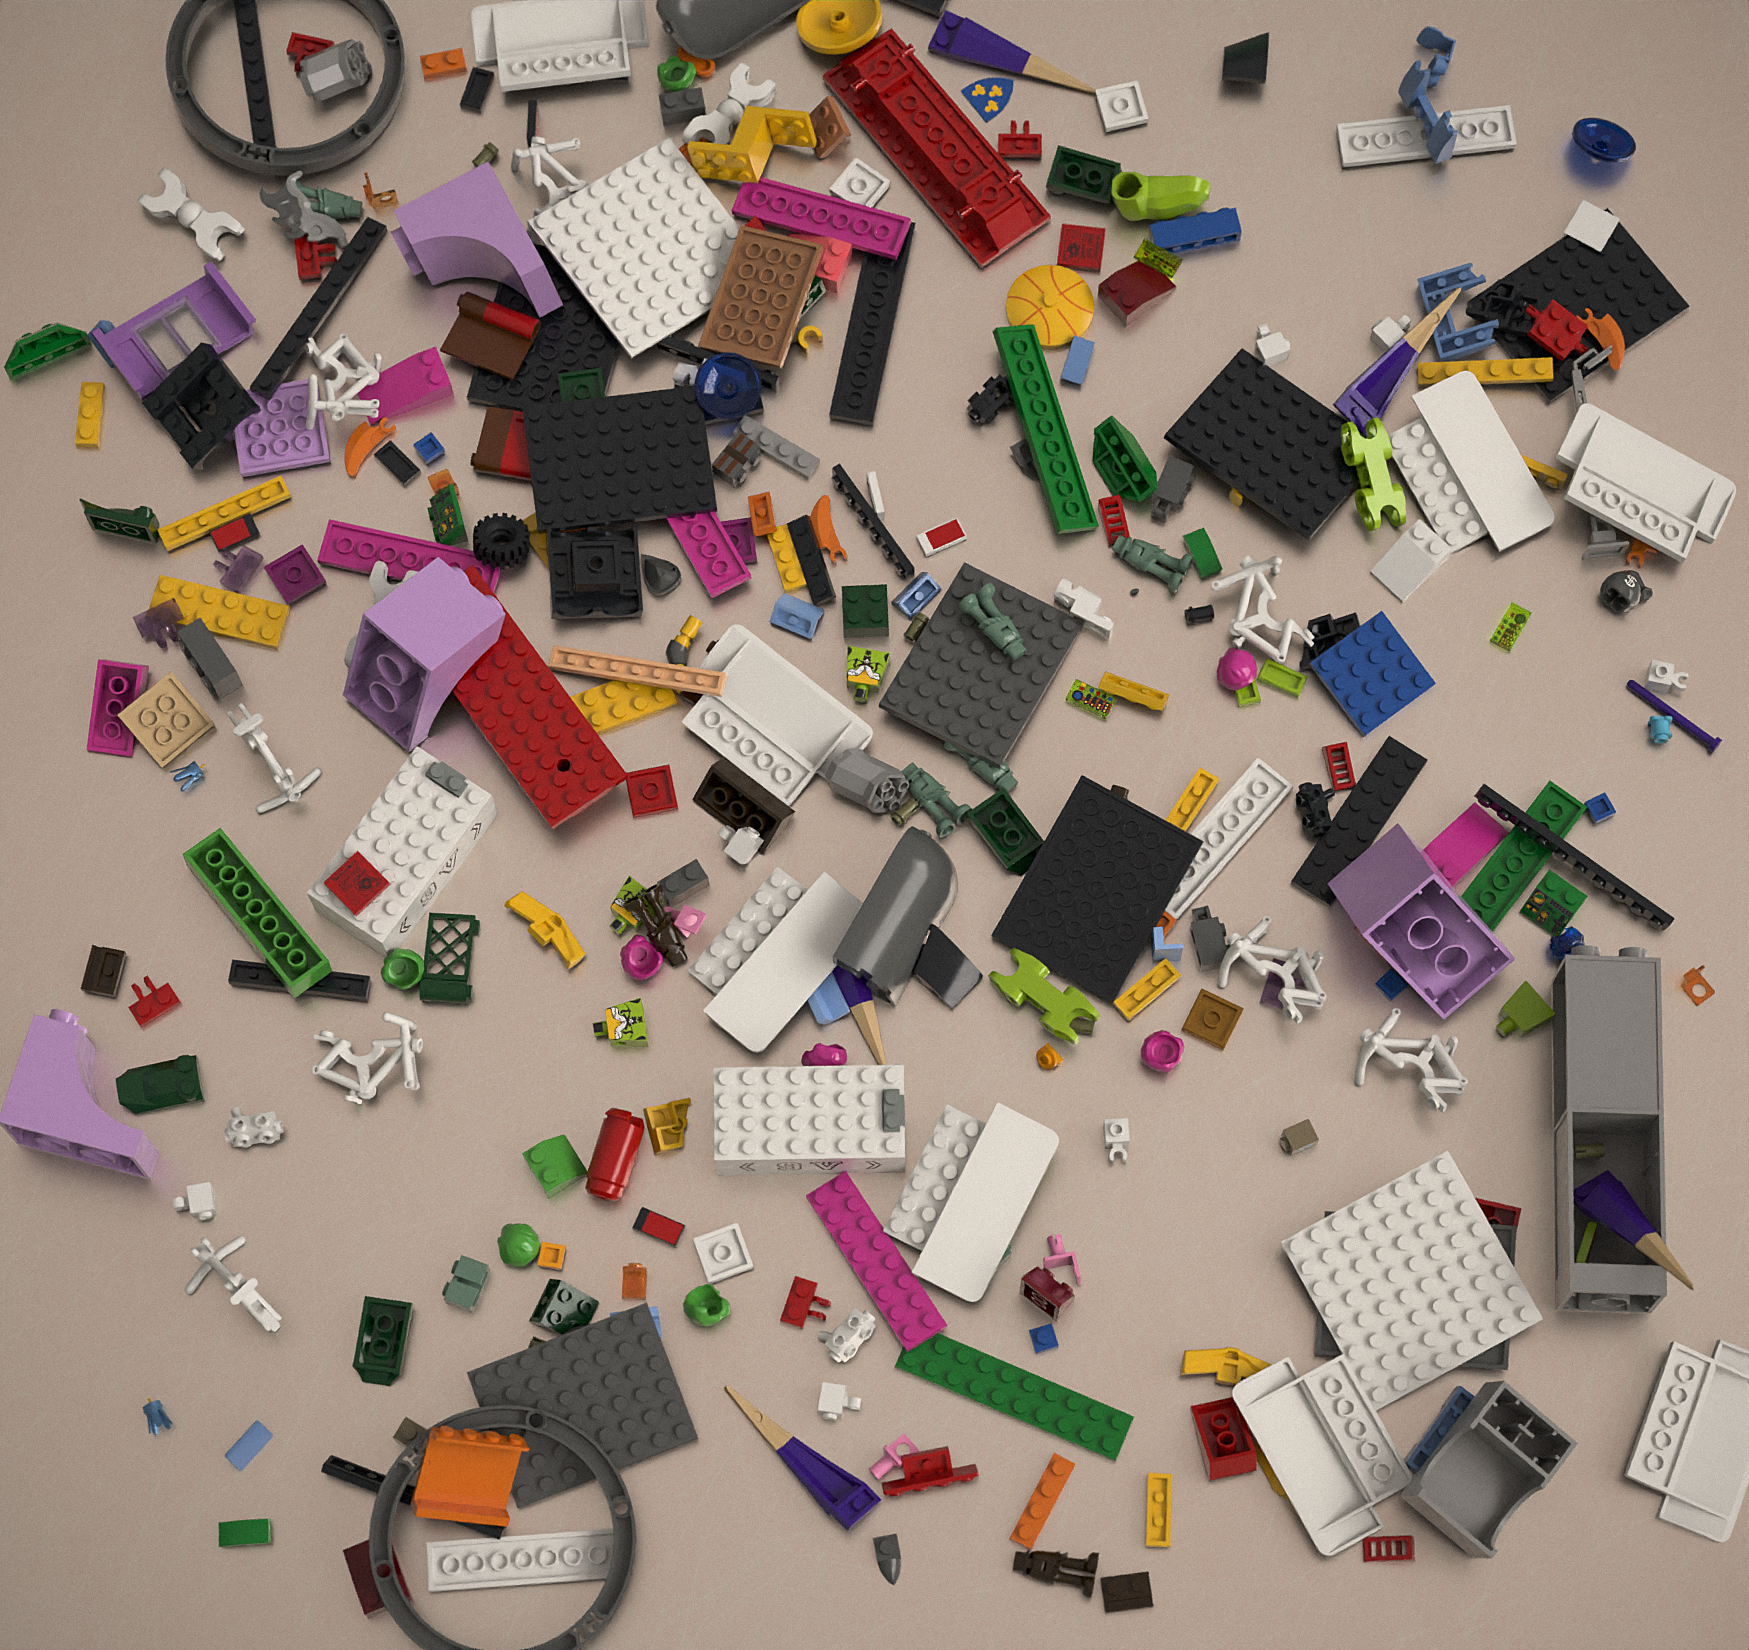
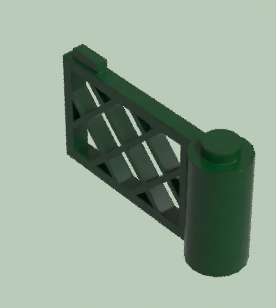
M429 912L424 973L422 974L419 990L420 1001L467 1003L468 999H472L473 985H469L474 934L479 935L480 920H476L475 915ZM434 920H444L448 926L438 933L433 927ZM461 921L470 922L469 929L463 934L455 928ZM452 929L459 937L448 944L442 936ZM440 939L446 947L435 954L431 949V945ZM462 940L467 945V950L459 956L453 947ZM450 951L456 959L446 966L440 957ZM436 960L443 967L438 973H428L429 966ZM460 962L465 967L464 975H454L450 969Z

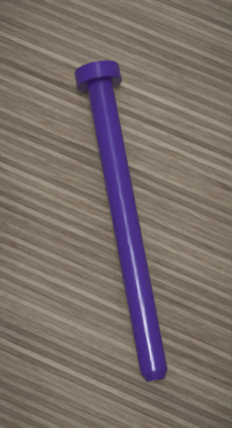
M1628 681V688L1665 715L1672 716V720L1710 746L1708 748L1709 751L1713 753L1718 748L1722 739L1719 737L1714 739L1636 681Z

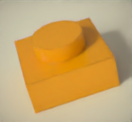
M542 1242L538 1267L562 1270L566 1246Z

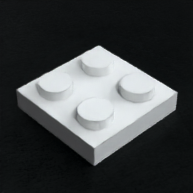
M1138 81L1095 90V96L1106 132L1148 123V115Z
M855 157L830 187L829 193L839 199L873 207L891 185V181Z
M738 1223L693 1238L709 1284L754 1268Z

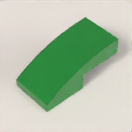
M1204 528L1183 535L1189 554L1194 555L1193 560L1200 578L1222 570L1218 556Z
M270 1519L218 1523L219 1547L255 1546L271 1543Z

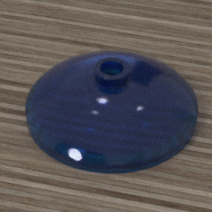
M1584 118L1576 122L1573 127L1572 137L1581 151L1595 160L1607 163H1620L1629 160L1634 155L1636 143L1633 137L1624 128L1611 121L1600 118Z
M731 352L719 353L707 359L700 366L694 384L696 398L701 407L710 415L725 420L737 419L748 414L756 406L762 388L760 374L755 365L746 357ZM725 385H730L732 387V390L730 392H725L723 387Z

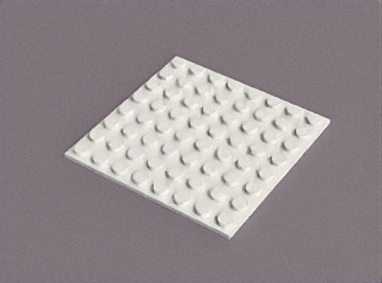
M670 138L527 222L631 358L711 310L739 231V226Z
M1449 1151L1440 1154L1281 1241L1283 1248L1375 1411L1543 1320Z

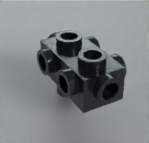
M1000 374L995 379L991 376L982 385L985 389L980 394L976 391L967 400L970 403L966 408L969 411L968 416L974 422L980 421L983 424L987 420L990 423L999 414L996 409L1000 405L1005 408L1013 399L1007 377H1002ZM994 390L999 391V397H996L997 395L993 393Z
M1311 782L1299 785V792L1296 794V806L1301 812L1302 828L1307 836L1319 838L1324 836L1333 826L1327 800L1335 796V792L1332 788L1323 791L1321 784H1312Z

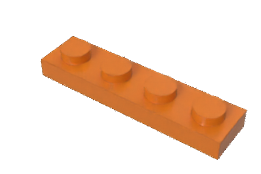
M1056 1453L1053 1454L1013 1530L1010 1540L1029 1550L1032 1549L1074 1469L1075 1463Z

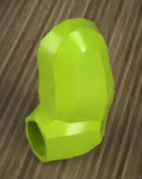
M1120 172L1112 180L1113 201L1122 216L1129 221L1142 219L1167 220L1193 211L1209 199L1211 184L1207 180L1189 175L1145 176L1137 172Z

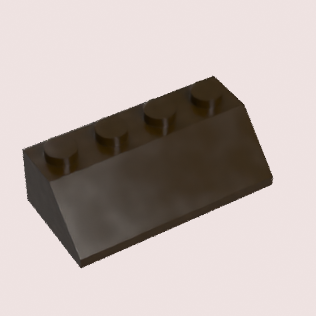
M725 757L711 765L692 799L723 824L733 828L735 832L744 827L755 829L760 834L759 837L764 840L758 849L762 854L782 834L796 812Z

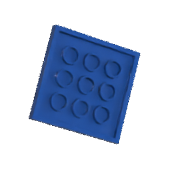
M1380 611L1309 663L1363 737L1436 684L1383 611Z

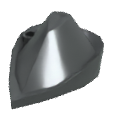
M641 554L643 577L649 592L653 595L661 596L672 591L681 580L679 568L667 560Z

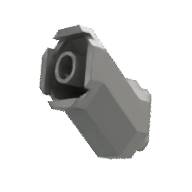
M353 39L341 42L315 54L307 55L300 61V67L304 66V72H300L301 83L306 95L309 97L314 96L313 100L315 102L328 99L346 90L363 85L368 80V75L372 73L371 64L367 61L364 53L363 43L360 41L356 42Z
M846 749L842 752L844 754L842 758L836 757L831 761L825 776L830 782V787L836 793L868 807L873 813H887L889 810H897L900 807L901 801L909 787V782L899 769L867 755L862 749Z

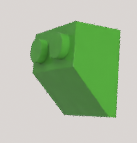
M565 1134L541 1141L522 1153L524 1160L548 1199L585 1177L588 1172Z

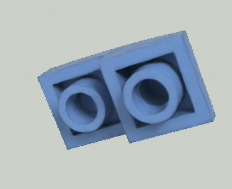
M1073 336L1060 378L1082 385L1095 342Z

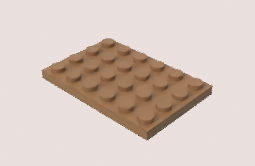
M740 225L698 347L710 352L782 369L824 250L823 245Z

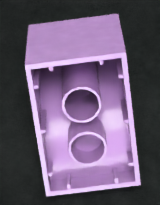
M489 162L470 170L393 211L401 227L391 231V234L413 276L425 271L432 286L463 277H480L496 280L520 292L532 304L539 317L563 306L541 257Z
M437 557L363 613L343 696L410 752L428 737L436 714L458 681L478 658L498 641L506 613L503 612V608L496 598L491 595L484 596L472 586L467 575L460 568L450 567Z
M1399 823L1327 883L1365 939L1443 1020L1515 960L1508 948L1467 904L1426 852Z
M52 1009L49 1018L34 1014L0 1113V1125L17 1144L151 1179L159 1152L142 1130L126 1126L102 1111L96 1096L93 1077L96 1048L86 1036L88 1030L77 1024L79 1017L58 1009Z

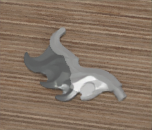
M301 171L291 174L286 180V185L277 193H266L265 188L262 187L260 191L262 203L279 213V218L272 217V220L276 224L287 226L292 230L291 232L284 233L286 237L299 239L306 234L308 235L307 241L318 242L328 237H334V239H337L341 249L347 247L346 233L341 225L330 216L312 211L310 208L311 202L297 188L296 179L302 177L303 173Z

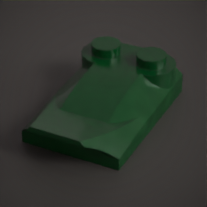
M1058 145L1046 187L1055 194L1065 192L1112 204L1114 203L1112 198V180L1122 172L1121 163Z
M81 498L79 499L92 530L157 544L159 537L157 529H159L160 523L151 508L146 506H140L134 510L103 508Z
M1002 788L969 811L966 816L970 820L972 827L980 833L1008 870L1023 875L1030 868L1044 840L1005 788Z
M181 1055L177 1059L128 1069L124 1074L116 1078L119 1104L131 1110L135 1115L205 1102L197 1055Z
M365 1296L353 1361V1368L360 1375L362 1382L390 1386L395 1378L401 1374L409 1324L412 1318L413 1303Z

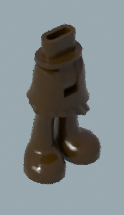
M658 883L642 893L659 920L657 923H655L641 895L630 898L622 906L628 912L637 913L648 931L646 936L649 937V941L663 955L664 959H668L673 967L688 957L683 950L685 946L681 945L683 943L680 933L674 926L675 920L671 918V911L666 912L662 905L660 897L663 888Z
M1027 1550L1026 1553L1016 1551L1013 1563L1014 1571L1023 1572V1575H1028L1046 1584L1050 1583L1053 1585L1054 1582L1078 1587L1082 1590L1083 1596L1092 1598L1095 1577L1062 1572L1061 1569H1074L1096 1575L1099 1553L1093 1552L1086 1559L1068 1557V1552L1060 1554L1061 1551L1031 1552Z

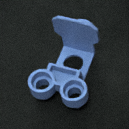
M1429 26L1422 29L1416 41L1419 45L1426 48L1445 52V56L1436 54L1427 68L1430 72L1427 86L1435 87L1440 75L1443 76L1448 68L1456 40L1444 36L1442 31Z

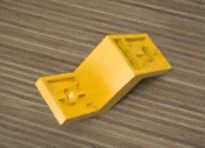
M746 106L731 145L690 141L687 149L695 171L702 178L758 183L774 144L815 148L817 139L807 111Z

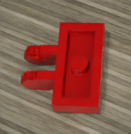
M292 32L286 53L289 56L297 57L294 72L300 73L302 70L300 61L307 55L315 54L335 44L331 40Z
M1011 121L1010 134H998V154L1001 157H1042V134H1029V121H1024L1023 123L1024 134H1016V121Z
M308 235L294 239L299 280L321 277L320 266H333L337 261L336 257H319V253L323 255L333 253L336 250L335 245L331 243L318 245L317 242L307 241Z
M148 975L143 979L152 993L144 997L139 986L135 983L132 984L131 987L139 1001L128 1007L141 1028L181 1004L169 983L156 989Z
M795 1276L780 1322L803 1329L807 1317L825 1321L827 1317L825 1314L809 1309L811 1303L822 1307H830L831 1302L814 1296L818 1283Z

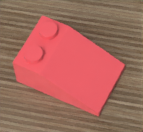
M790 233L789 237L823 245L824 250L815 275L822 279L826 290L838 293L852 257V244L832 237Z

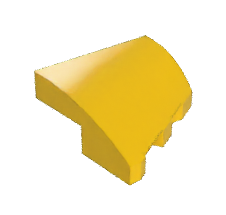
M690 1098L643 1109L654 1155L672 1151L683 1146V1130L687 1126L688 1119H686L688 1106L691 1105Z

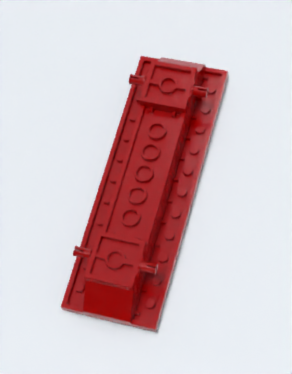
M891 28L878 38H873L842 59L840 64L822 75L823 81L982 268L1051 220V215L1020 180L1023 177L1018 169L1013 172L913 54L915 52L914 46L911 43L906 46Z
M473 565L463 571L467 575L470 584L484 596L491 595L498 600ZM501 604L503 612L506 614L498 641L483 653L466 671L452 689V693L553 830L570 817L573 818L608 794L611 789L625 781L628 775Z

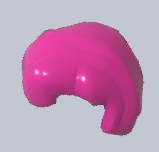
M1236 647L1229 648L1218 661L1217 679L1219 683L1229 690L1237 691L1251 684L1257 676L1255 659L1251 653Z
M634 935L621 948L622 967L624 972L633 979L639 981L648 979L659 970L663 963L661 953L642 935Z
M1166 1030L1154 1032L1144 1039L1141 1047V1059L1151 1069L1169 1073L1181 1062L1180 1055L1184 1051V1043L1181 1038L1173 1036Z
M817 1043L811 1051L804 1052L801 1063L803 1066H844L847 1062L846 1049L838 1044L826 1046Z

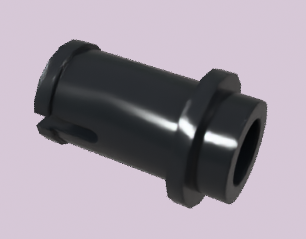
M1212 604L1197 608L1190 606L1184 611L1187 623L1195 624L1196 621L1214 619Z

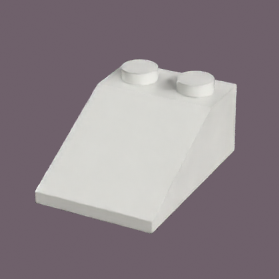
M1419 519L1399 538L1373 567L1370 573L1403 603L1449 559L1452 548Z

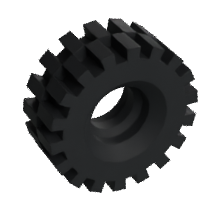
M493 513L492 518L487 515L484 517V521L480 519L477 522V526L474 527L473 553L476 555V559L478 561L482 560L484 566L490 564L492 569H495L496 566H500V570H505V566H509V569L514 568V563L519 566L522 564V559L525 560L527 553L529 554L530 535L528 526L524 525L522 519L517 521L515 515L507 517V513H502V516H498V513ZM503 540L509 543L506 545H497L493 542Z

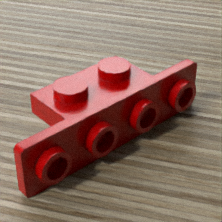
M945 1446L901 1455L905 1478L881 1484L884 1495L898 1496L904 1491L913 1490L918 1492L925 1490L929 1486L943 1487L949 1485L950 1482L959 1480L961 1482H968L973 1480L974 1477H978L979 1474L976 1464L952 1468L949 1448Z

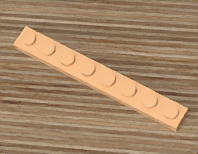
M553 645L548 662V667L551 670L722 697L727 678L724 672Z

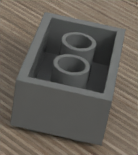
M198 618L177 632L180 640L177 642L188 661L190 660L197 675L202 678L212 696L216 694L221 700L243 686L236 669L201 618Z

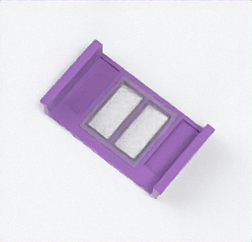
M212 261L204 265L205 276L105 335L100 328L91 332L141 401L146 399L201 342L211 344L215 351L220 354L254 334L253 323L256 322V319Z

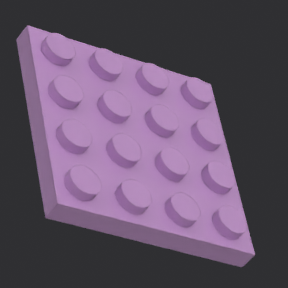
M308 379L282 383L270 401L252 392L250 389L246 390L261 411L244 419L234 430L242 477L330 462L322 410H317L314 428L308 430L305 427L309 399ZM318 387V400H317V401H321V399H320V393H319V387Z

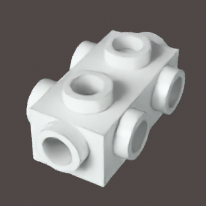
M234 1108L231 1110L233 1118L228 1119V1128L224 1130L227 1143L232 1142L234 1147L247 1148L255 1143L271 1144L275 1140H279L280 1134L283 1133V1125L281 1119H277L274 1111L243 1116L239 1108Z
M854 1308L842 1324L833 1330V1333L820 1330L818 1340L826 1341L825 1345L830 1350L828 1355L839 1363L842 1360L846 1363L849 1358L856 1354L861 1343L871 1336L873 1329L876 1327L873 1324L876 1319L866 1310L861 1313L858 1309Z

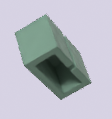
M461 1255L460 1260H456L451 1270V1273L454 1274L453 1279L444 1286L442 1295L444 1296L445 1303L473 1313L489 1274V1266Z

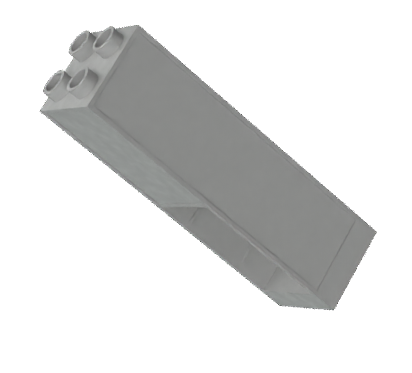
M1591 945L1576 946L1571 949V955H1565L1552 979V1010L1556 1013L1552 1019L1555 1310L1652 1313L1667 1296V1271L1629 1242L1583 1214L1573 1203V1190L1609 1170L1618 1181L1622 1182L1666 1245L1661 958L1647 957V949L1641 947L1622 948L1619 950V956H1600L1599 947ZM1595 1141L1603 1142L1605 1157H1600L1599 1160L1597 1157L1575 1159V1153H1584L1585 1151H1574V1144L1595 1143ZM1589 1221L1597 1223V1235L1588 1263H1575L1587 1223Z

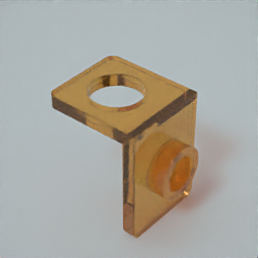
M364 173L367 185H363L366 198L371 197L374 208L398 201L394 189L373 195L368 173ZM391 196V198L387 200H380L383 197Z
M448 469L428 476V481L435 495L451 484L454 485L456 496L460 495L458 486L454 483Z
M1704 965L1698 969L1693 967L1683 975L1685 979L1680 985L1697 1006L1715 993L1714 989L1701 975L1705 969ZM1700 984L1706 989L1705 995L1702 997L1694 995L1692 991L1694 985Z

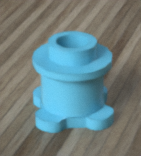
M1672 716L1650 717V721H1648V726H1651L1649 738L1654 740L1655 743H1666L1668 739L1672 738V733L1670 732Z

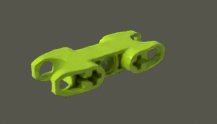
M1376 417L1367 421L1366 439L1360 435L1353 422L1341 425L1343 457L1348 466L1356 465L1362 488L1355 493V503L1364 526L1369 532L1379 529L1381 510L1387 514L1394 527L1406 524L1404 492L1399 483L1391 484L1385 461L1392 456V446L1381 420Z
M1012 948L1009 953L1014 962L1019 965L1017 972L1011 976H1004L992 971L988 975L990 981L1015 1006L1020 1007L1025 1000L1030 1002L1044 1013L1039 1018V1022L1054 1036L1076 1045L1080 1040L1075 1031L1069 1026L1071 1021L1076 1017L1084 1016L1097 1022L1101 1017L1100 1013L1087 1000L1084 994L1073 986L1069 985L1062 993L1045 980L1050 971L1043 963L1032 955Z

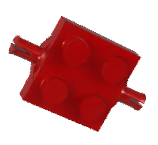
M1554 299L1541 312L1531 304L1524 311L1535 319L1527 335L1559 360L1563 361L1573 350L1581 355L1590 350L1580 343L1581 336L1588 326Z

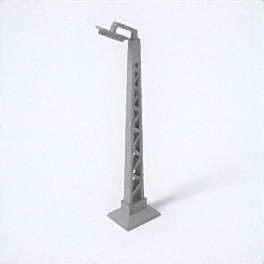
M1609 346L1601 353L1592 348L1573 362L1571 377L1576 412L1582 404L1587 403L1581 369L1578 370L1577 364L1591 354H1594L1595 357L1583 366V369L1592 368L1612 353V346ZM1590 513L1592 526L1591 544L1587 545L1582 555V560L1624 555L1630 545L1629 541L1616 540L1615 529L1612 530L1611 524ZM1596 520L1606 526L1605 531L1597 530Z

